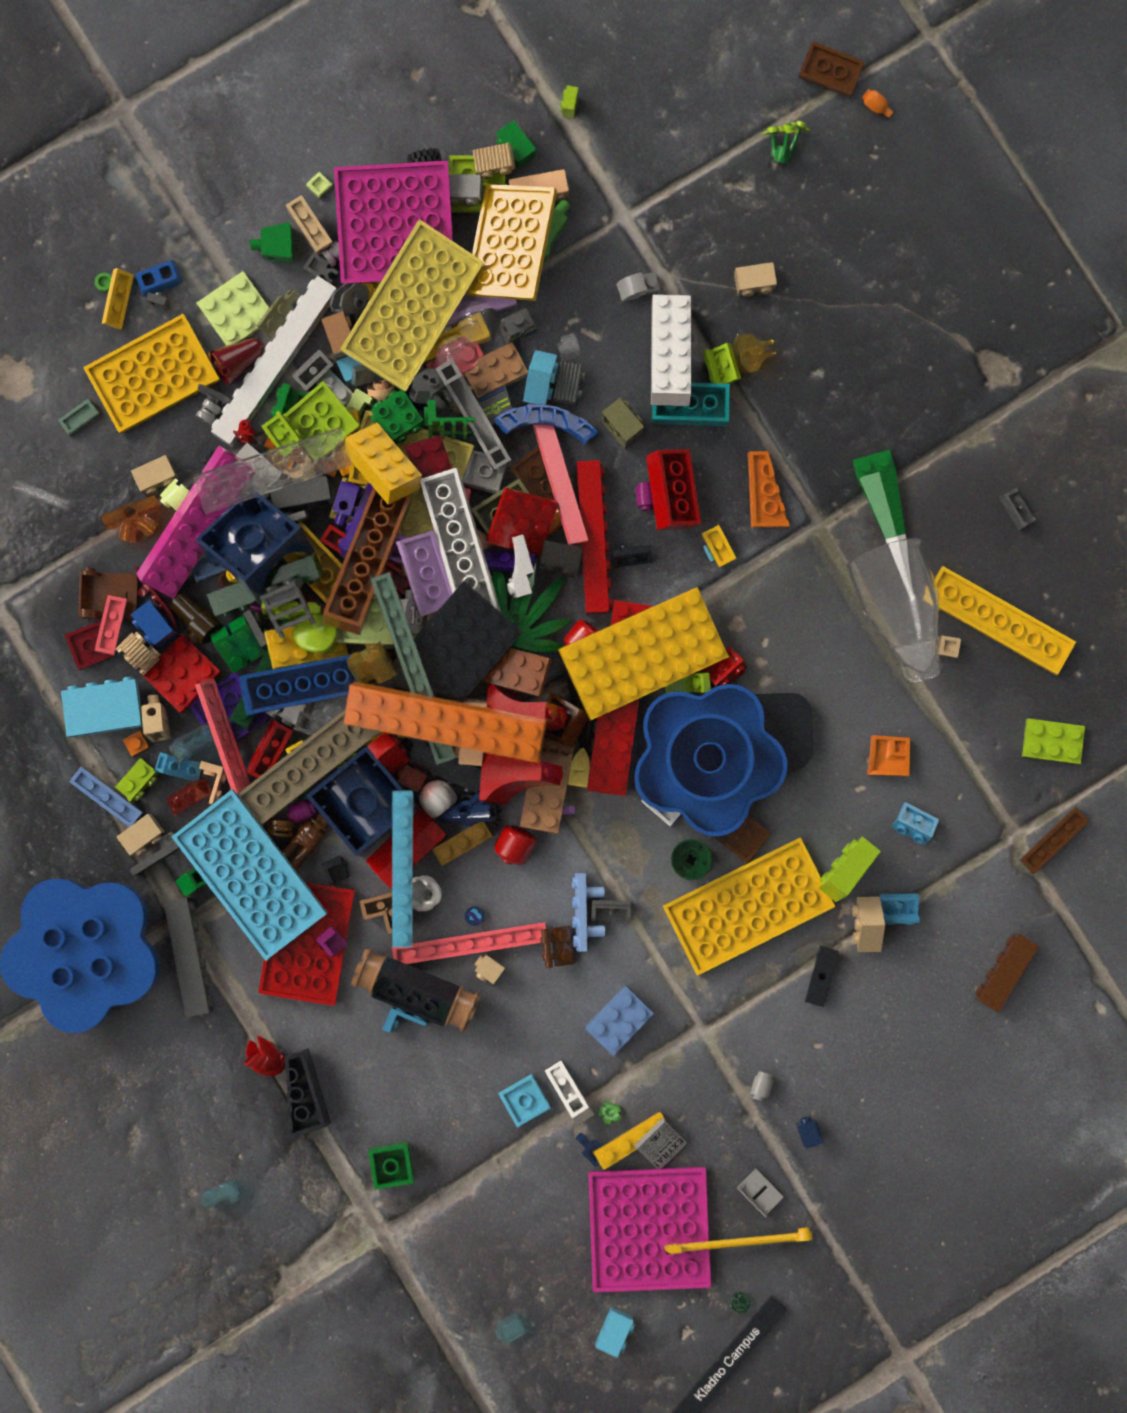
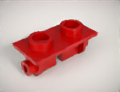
M248 420L240 421L238 431L233 430L237 439L242 444H258L254 437L255 429L251 426Z

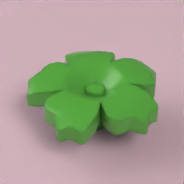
M604 1102V1107L598 1110V1116H604L602 1120L605 1124L610 1125L612 1121L614 1123L619 1122L621 1110L618 1104L613 1106L612 1102Z

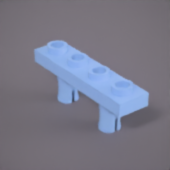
M575 873V877H572V888L575 889V897H572V907L575 908L572 925L573 928H576V936H573V947H576V951L583 952L587 951L588 937H605V926H588L586 914L587 898H604L605 891L604 887H587L586 873Z

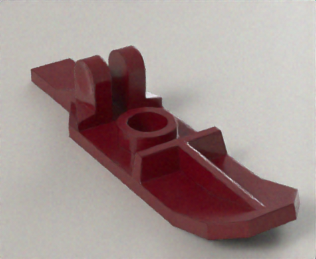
M135 566L134 569L138 572L139 567ZM142 582L143 587L138 590V595L147 597L153 593L152 599L158 605L161 604L158 608L171 621L176 630H181L176 614L171 610L159 592Z

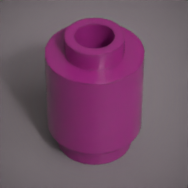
M650 482L637 484V508H641V511H650L654 507Z
M307 799L289 805V810H286L290 821L294 820L295 823L311 818L313 814L317 813L315 806Z

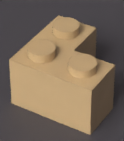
M857 897L856 905L852 906L853 917H856V932L853 933V944H857L858 952H881L885 922L880 897Z

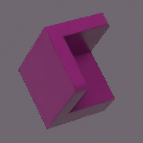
M333 926L316 939L330 957H334L347 945L345 939Z

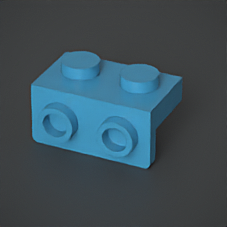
M879 894L886 925H894L896 923L912 925L920 923L918 894Z

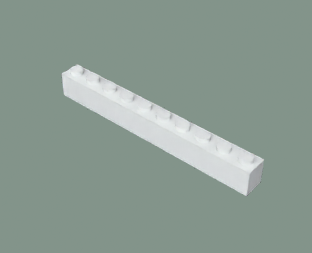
M319 276L315 280L312 279L305 295L299 297L294 311L291 310L288 313L285 324L277 329L274 340L266 345L264 355L256 360L253 371L247 373L242 387L236 389L231 403L225 405L220 419H216L212 424L211 432L213 435L232 448L238 441L233 430L238 431L239 423L242 420L252 421L330 307L332 294L337 288Z

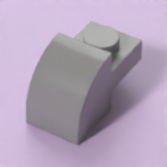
M642 272L623 278L617 283L622 301L638 299L642 295L658 293L661 290L655 272L642 274Z

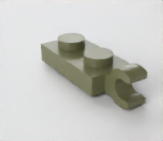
M289 290L284 298L278 296L256 326L269 338H273L277 329L286 321L288 313L294 310L291 304L299 298L300 294L296 290Z

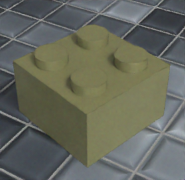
M619 398L602 411L601 421L621 446L626 449L642 436L644 422L638 415L635 416L630 411L632 408L626 400L622 401Z

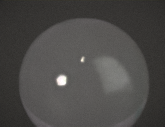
M470 302L459 312L457 318L458 330L461 336L470 343H487L495 337L499 329L498 313L486 302Z
M455 335L446 338L440 343L436 352L438 367L453 359L463 377L469 376L478 364L477 348L470 339L464 336Z

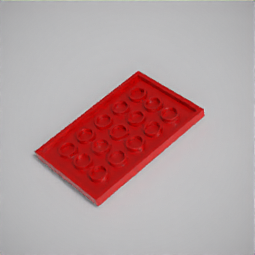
M305 882L328 913L265 961L264 959L258 994L335 1006L345 947L334 957H330L316 939L333 926L347 941L355 890Z

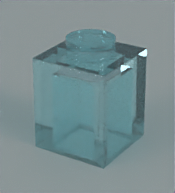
M515 1312L496 1322L494 1332L499 1341L502 1340L504 1345L526 1334V1328L518 1312Z

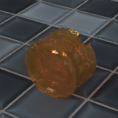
M267 821L269 828L266 832L268 835L293 837L292 827H294V822Z

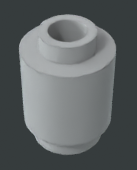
M758 1071L750 1092L754 1094V1099L763 1102L765 1098L769 1099L774 1083L772 1081L773 1075Z

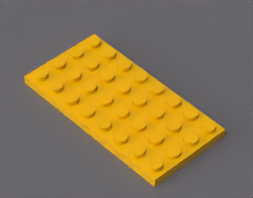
M698 587L558 649L590 720L729 657Z
M801 837L662 907L698 976L834 908L835 905L832 899L818 888L822 883L819 881L821 877Z

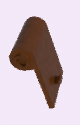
M84 568V571H81L79 576L78 618L102 619L107 596L111 595L128 600L123 619H133L131 614L138 609L139 577L137 573L95 572V568Z

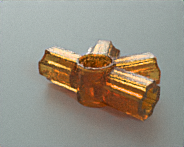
M156 495L132 504H126L121 508L101 515L107 531L120 526L118 540L136 543L138 529L147 537L154 534L159 524L149 515L162 510ZM130 508L136 510V514L132 518L127 516V511Z

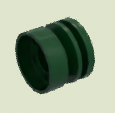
M695 839L684 840L673 849L671 865L675 873L681 878L698 880L704 877L710 870L712 863L711 853L708 847L701 841ZM689 855L697 858L693 866L690 863H686Z

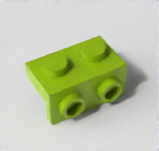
M725 343L712 350L706 349L703 351L704 362L708 368L711 383L731 384L741 379L731 343Z
M277 411L276 416L261 427L282 456L286 458L303 446L300 441L303 437L297 429H291L289 424L292 422L285 413L281 415Z

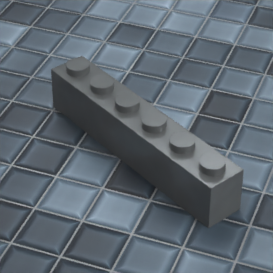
M190 897L164 902L185 1016L191 1017L212 1012L214 1001L213 997L209 996L210 980L209 977L205 976L204 969H207L205 958H202L201 955L203 944L201 938L198 939L197 935L199 924L198 920L194 919L193 914L196 911L195 903L193 900L191 901Z

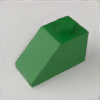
M195 868L186 872L175 881L185 898L208 885Z

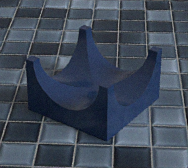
M252 487L195 539L210 563L215 567L220 564L229 571L258 604L262 603L260 596L263 594L264 583L269 572L282 558L294 552H304L308 556L315 552L302 528Z

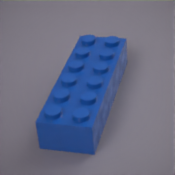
M356 654L239 677L246 716L348 696L349 687L352 683H362Z

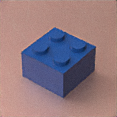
M151 601L146 602L131 614L134 619L132 623L138 630L146 634L143 637L153 647L157 646L163 649L180 636L163 612Z

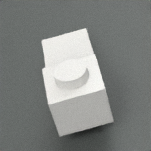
M523 535L512 537L515 550V566L512 578L508 579L507 587L510 595L513 594L514 598L532 593L527 574L534 571Z

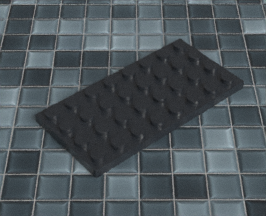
M465 581L458 586L414 638L434 697L460 703L468 697L523 633L518 626ZM397 657L374 685L411 693L399 657ZM407 737L421 750L429 742L427 740Z

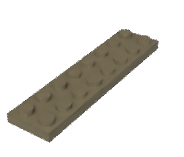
M345 709L237 795L262 826L381 731L344 724Z

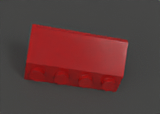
M422 807L413 815L412 869L447 836L443 829ZM391 836L365 860L390 889H392Z

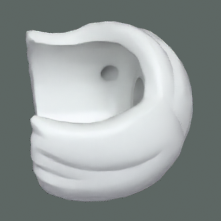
M440 780L428 782L423 786L419 795L422 808L431 818L440 816L458 799L453 788L448 783Z
M420 876L412 879V909L420 912L429 911L441 901L442 891L434 878Z

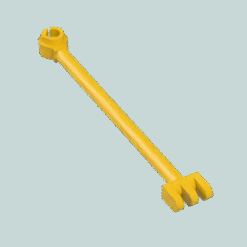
M806 1227L798 1228L797 1233L684 1244L675 1243L665 1245L664 1249L670 1254L686 1251L813 1240L810 1228Z

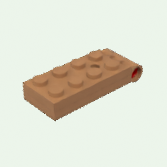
M544 737L539 760L562 766L563 778L561 786H536L527 789L520 828L555 835L559 834L575 745L574 747L567 746L553 738Z

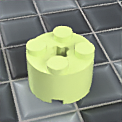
M175 478L160 494L162 497L160 501L167 508L172 506L177 511L189 490L182 484L178 486L176 484L178 480Z

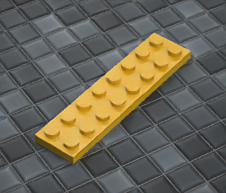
M944 566L940 568L923 598L924 601L1054 675L1059 674L1076 641Z

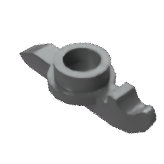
M202 384L198 385L199 391L207 395V400L214 404H217L218 401L222 402V405L231 403L229 397Z

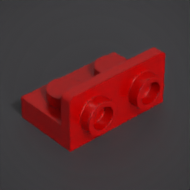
M729 646L726 648L728 658L710 665L701 671L709 673L710 683L715 687L732 684L747 669L744 660Z

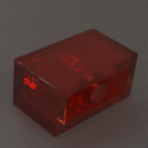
M408 765L405 768L401 767L396 776L399 778L398 783L418 793H421L423 786L426 785L429 776Z

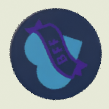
M472 906L465 912V920L468 924L477 926L483 922L484 912L481 908Z

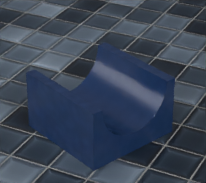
M366 746L311 791L307 798L353 854L361 857L380 837L392 828V791L406 790ZM413 800V812H415L420 807Z

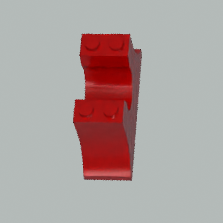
M488 684L487 708L546 719L545 730L556 731L565 728V721L567 719L566 708L548 702H524L515 691L495 684ZM483 752L479 800L507 805L516 794L525 789L536 786H561L563 778L562 766L542 760L532 762Z

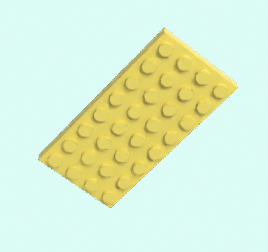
M419 219L340 348V351L406 392L484 262Z

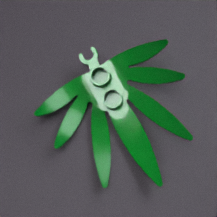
M536 559L533 574H527L532 592L535 581ZM493 571V586L501 613L523 631L512 644L511 649L514 646L533 652L559 651L558 649L565 647L551 640H534V638L547 636L561 630L570 624L569 619L549 621L530 629V626L541 617L555 599L563 584L564 577L557 579L540 595L526 616L532 593L515 598L512 595L510 611H507V591L503 572Z

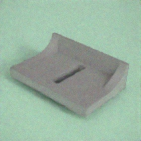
M756 1168L737 1187L765 1218L783 1198L779 1191ZM766 1185L767 1188L753 1200L752 1198Z

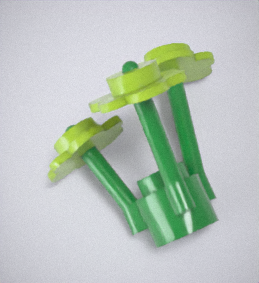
M803 121L785 123L784 126L769 127L767 131L762 133L763 135H771V156H774L773 161L788 163L792 157V152L800 132L809 133L810 129L806 128L807 124ZM783 131L786 132L783 146H778V149H776L775 134H783ZM795 133V136L789 148L787 147L790 134Z

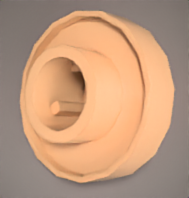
M386 380L375 381L367 387L368 395L377 399V401L382 400L383 402L389 398L388 395L395 391V386Z

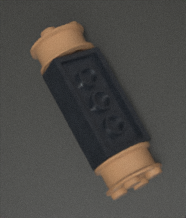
M371 948L365 949L361 958L364 961L358 963L355 970L356 974L351 982L354 989L360 987L369 991V995L372 994L374 999L444 1027V1024L445 1026L449 1024L459 1028L461 1033L463 1031L467 1032L481 998L478 992L473 994L463 990V986L460 987L415 967H411L387 957L386 954L384 957L373 953Z

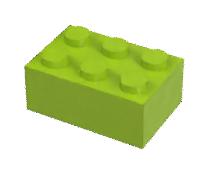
M863 836L858 840L853 839L851 843H847L842 849L843 854L837 857L831 864L832 869L826 872L819 880L822 883L818 888L835 902L848 896L881 852Z

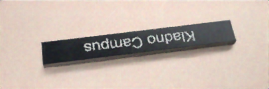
M770 1295L671 1413H699L783 1315L786 1308Z

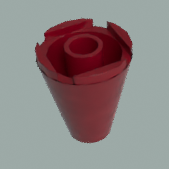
M251 338L208 352L211 363L215 362V370L223 382L231 385L263 354L262 350L264 348L258 339Z

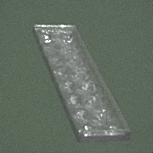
M339 427L194 475L193 479L203 511L207 514L350 466L351 461L342 429Z

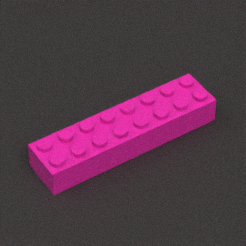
M218 446L138 570L137 576L141 582L174 599L204 553L195 539L238 500L256 472L251 464L223 447Z

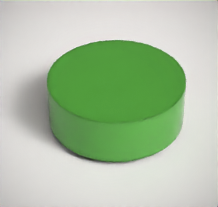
M100 273L96 276L95 286L100 292H109L112 276L108 273Z

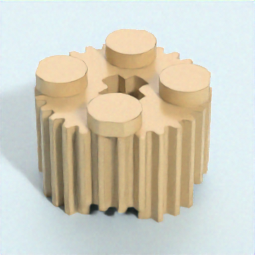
M138 632L135 634L131 633L115 649L119 653L123 651L125 653L123 655L124 658L135 669L140 667L141 670L139 672L144 676L160 660L158 658L160 654L153 646L147 647L145 645L147 641Z

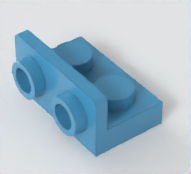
M904 802L891 828L899 834L913 839L916 843L926 845L933 837L939 819Z

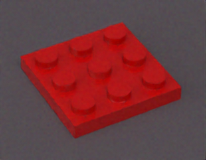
M504 487L486 541L493 545L514 550L512 537L523 535L528 553L540 556L559 503L555 500Z
M181 634L143 677L179 713L183 714L199 698L195 685L211 679L216 680L222 672L186 636Z

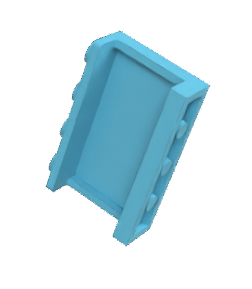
M125 677L120 682L106 680L102 685L87 683L86 687L83 688L69 686L67 687L68 690L61 691L66 736L75 738L143 727L138 685H141V680H137L134 677Z

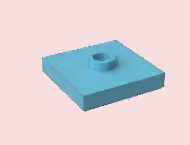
M533 1074L526 1076L498 1093L517 1128L551 1109Z

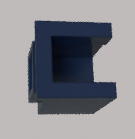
M811 1116L799 1119L800 1122L796 1123L803 1146L806 1149L824 1143L823 1139L819 1137L822 1134L816 1120L814 1121Z

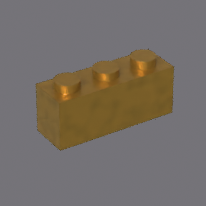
M478 822L432 850L440 864L444 866L491 839L493 836L485 822Z

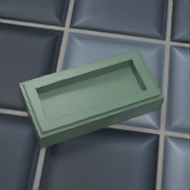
M88 398L60 418L58 422L71 437L101 414Z

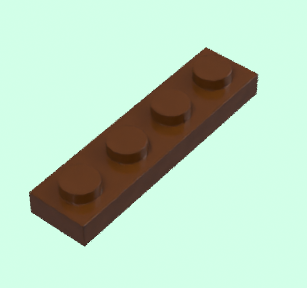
M1074 807L1019 860L1032 874H1035L1089 820Z

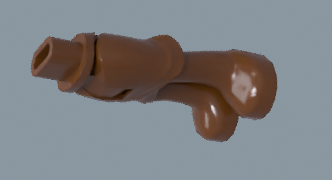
M320 813L315 819L312 818L310 821L304 822L299 827L298 833L292 838V841L281 851L288 860L299 845L303 847L290 861V864L299 875V867L309 854L311 855L314 852V849L324 838L327 832L326 828L330 825Z

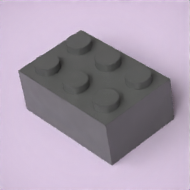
M322 474L314 475L312 479L308 480L297 478L292 483L276 482L274 486L269 487L272 504L283 513L292 511L293 514L334 505L331 483Z

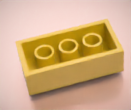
M378 423L345 438L344 453L388 505L420 489L422 474Z

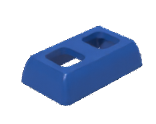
M174 260L148 268L135 275L143 297H147L148 293L155 294V292H161L183 282ZM169 266L173 274L172 277L162 279L160 269ZM152 273L155 280L154 284L145 286L142 276Z

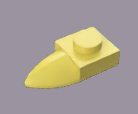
M584 748L580 749L572 760L568 786L587 788L590 762Z

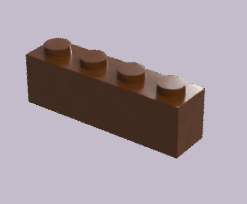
M1017 933L1008 937L1005 943L1007 945L1005 950L997 955L995 959L997 963L994 968L988 970L985 975L986 981L983 985L980 984L975 992V999L998 1013L1039 947Z

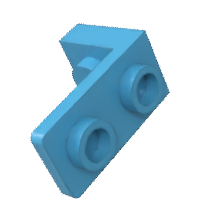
M160 752L155 771L198 782L202 769L199 768V762Z
M392 1007L382 1030L389 1033L392 1029L396 1030L400 1020L397 1018L398 1015L423 1026H427L428 1021L399 1008Z

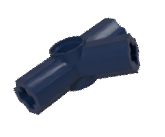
M479 791L469 801H463L458 806H450L439 816V820L441 823L463 822L465 826H473L477 822L495 821L497 808L494 804H490V802L479 800Z

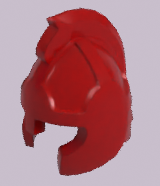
M257 1036L258 1050L257 1044L249 1040L246 1047L247 1059L244 1062L245 1066L264 1076H275L284 1071L285 1055L282 1052L279 1053L277 1046L273 1042Z

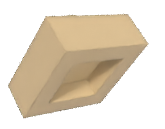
M942 635L938 655L958 658L961 639Z

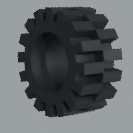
M437 148L416 150V152H412L407 157L408 163L442 161L440 151Z

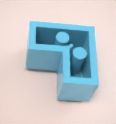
M535 350L528 370L524 402L546 405L547 399L551 400L553 388H550L551 383L554 384L559 363L556 362L557 355Z

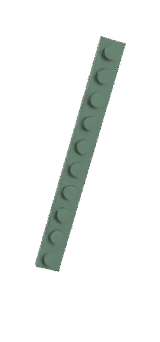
M390 572L371 578L411 693L434 697ZM429 741L436 764L455 758L451 745Z

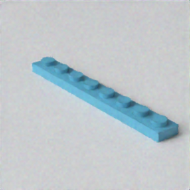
M392 791V947H412L413 791Z

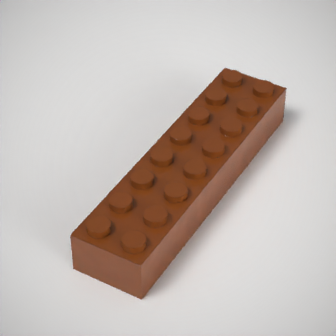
M374 488L372 489L323 612V624L361 636L376 597L371 578L385 574L411 507L412 493L388 505Z

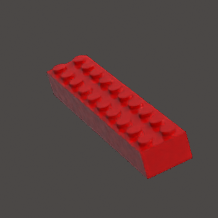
M614 600L611 625L643 612L652 606ZM639 699L597 717L587 785L588 792L625 797Z

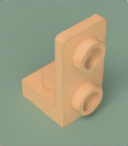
M201 761L199 768L204 770L203 774L215 777V773H217L209 804L213 805L222 796L220 789L222 783L225 784L227 776L224 767Z

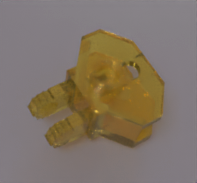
M752 333L737 335L732 344V349L738 369L743 373L757 372L763 360L776 356L775 351L765 353L764 346L774 344V340L759 341Z

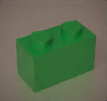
M514 120L496 132V145L511 144L514 162L518 169L536 157V148Z

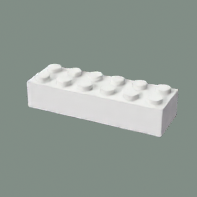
M653 295L651 310V405L689 406L691 397V296Z

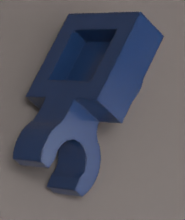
M580 1132L575 1139L585 1148L581 1153L596 1167L599 1162L593 1152L602 1147V1145L596 1139L590 1142Z

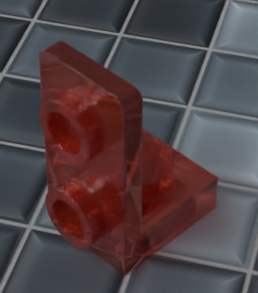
M202 778L190 782L166 798V801L173 814L177 815L194 803L209 798L212 790L206 779Z

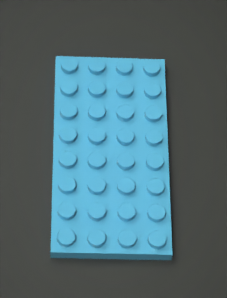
M234 789L230 790L172 836L173 840L265 961L328 913Z

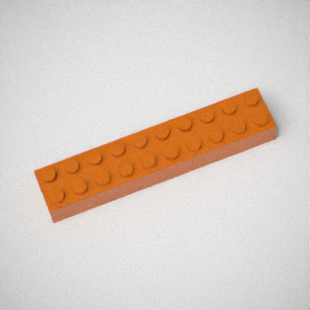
M354 682L349 687L344 724L538 762L541 757L547 720Z

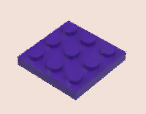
M237 672L217 684L236 742L269 720L265 712L259 713L249 732L232 724L230 717L242 697L239 683L240 676ZM198 698L190 708L215 743L200 698Z

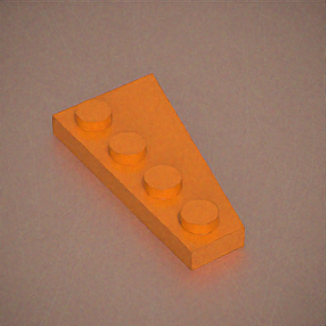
M748 452L751 528L790 527L784 512V504L779 495L780 490L775 481V473L769 452Z

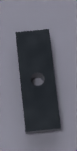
M819 946L805 1002L824 1007L839 954L838 950ZM823 972L824 978L820 980L818 975Z

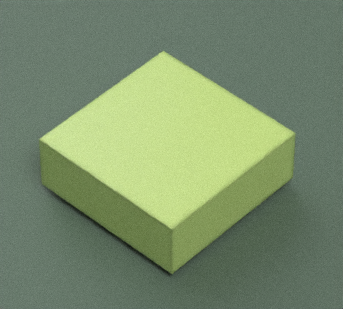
M320 171L306 184L319 199L333 187Z

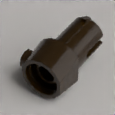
M186 592L177 595L170 604L171 610L188 626V637L195 644L197 642L202 644L211 642L210 635L222 628V624L208 609L203 610Z

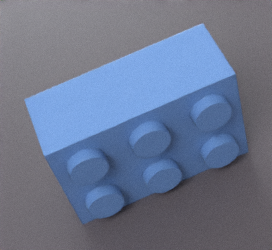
M624 985L585 1026V1029L614 1056L654 1013Z

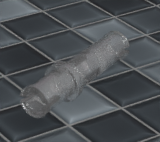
M19 479L14 482L18 486H13V490L27 495L30 499L35 498L66 512L70 508L67 505H71V500L40 489L35 484L30 485Z

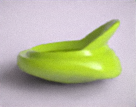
M312 614L316 622L314 625H311L309 619L295 624L293 637L297 645L309 652L327 654L336 648L337 643L335 641L338 629L323 624V615Z

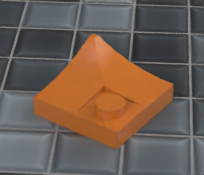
M872 735L867 775L908 777L910 738Z

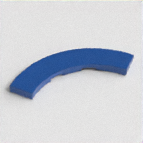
M531 404L525 407L512 408L494 419L495 423L506 435L523 426L548 425L568 432L585 446L599 434L585 419L569 413L570 411L551 405Z

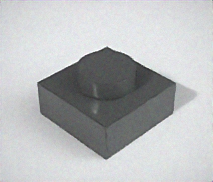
M155 292V294L148 293L146 300L150 305L165 310L169 309L170 302L164 294Z

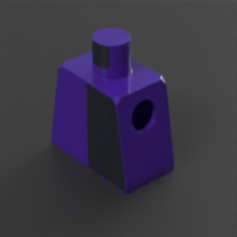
M344 481L340 482L332 509L338 512L334 523L346 526L348 517H354L352 516L355 505H359L361 490L365 488ZM345 502L348 503V508L346 510L344 509Z

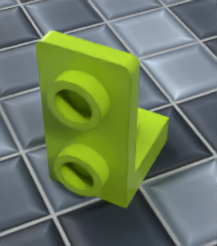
M695 672L665 686L666 694L670 692L706 693L711 690L709 673Z

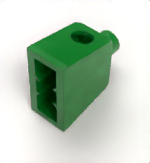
M290 222L261 228V239H250L251 251L261 250L264 260L294 263L293 228Z

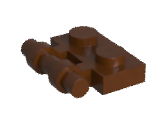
M571 925L550 928L551 936H549V929H541L542 937H540V943L543 944L544 955H542V960L545 961V968H553L552 960H554L555 967L575 964ZM550 942H552L553 953H551Z

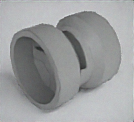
M336 241L329 249L321 252L331 268L337 265V261L340 260L339 244Z
M205 399L202 403V409L198 410L195 416L205 423L212 425L215 421L214 417L220 413L221 408Z

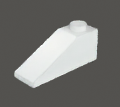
M562 1061L545 1070L577 1125L594 1115Z

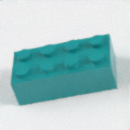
M691 383L689 406L652 405L651 424L727 427L729 422L730 384Z

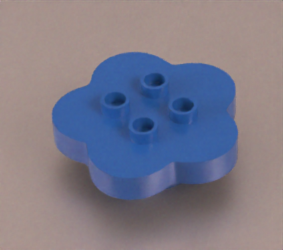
M725 684L709 690L702 696H695L686 692H670L658 697L647 709L643 722L647 749L636 765L634 780L640 797L654 809L664 812H679L696 831L708 836H723L735 831L744 822L752 802L770 796L782 785L787 773L786 754L779 742L766 733L761 703L747 688L735 684Z
M50 879L37 884L29 891L22 904L21 929L9 939L1 953L0 972L4 982L16 994L38 1001L41 1011L48 1022L61 1031L79 1033L100 1025L109 1016L115 1005H124L142 999L152 991L158 981L160 962L156 950L145 937L148 925V909L143 897L133 887L116 882L102 883L91 888H87L79 882L70 879Z

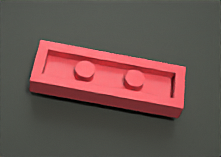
M111 595L107 596L95 652L115 656V648L117 647L127 599Z

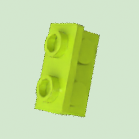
M140 758L115 788L125 795L130 802L139 801L145 794L143 791L157 781L158 778L156 776L159 773L145 760Z

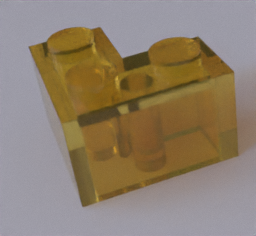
M381 641L368 645L361 652L353 653L346 660L351 673L356 681L360 683H366L376 678L380 684L396 675L392 659Z

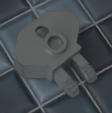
M344 283L332 294L329 306L332 312L339 313L343 311L344 316H349L352 326H354L367 305L369 290L363 284Z
M427 368L414 376L409 398L414 403L428 405V400H436V408L440 411L445 408V404L450 405L453 403V397L445 390L446 386L436 369Z

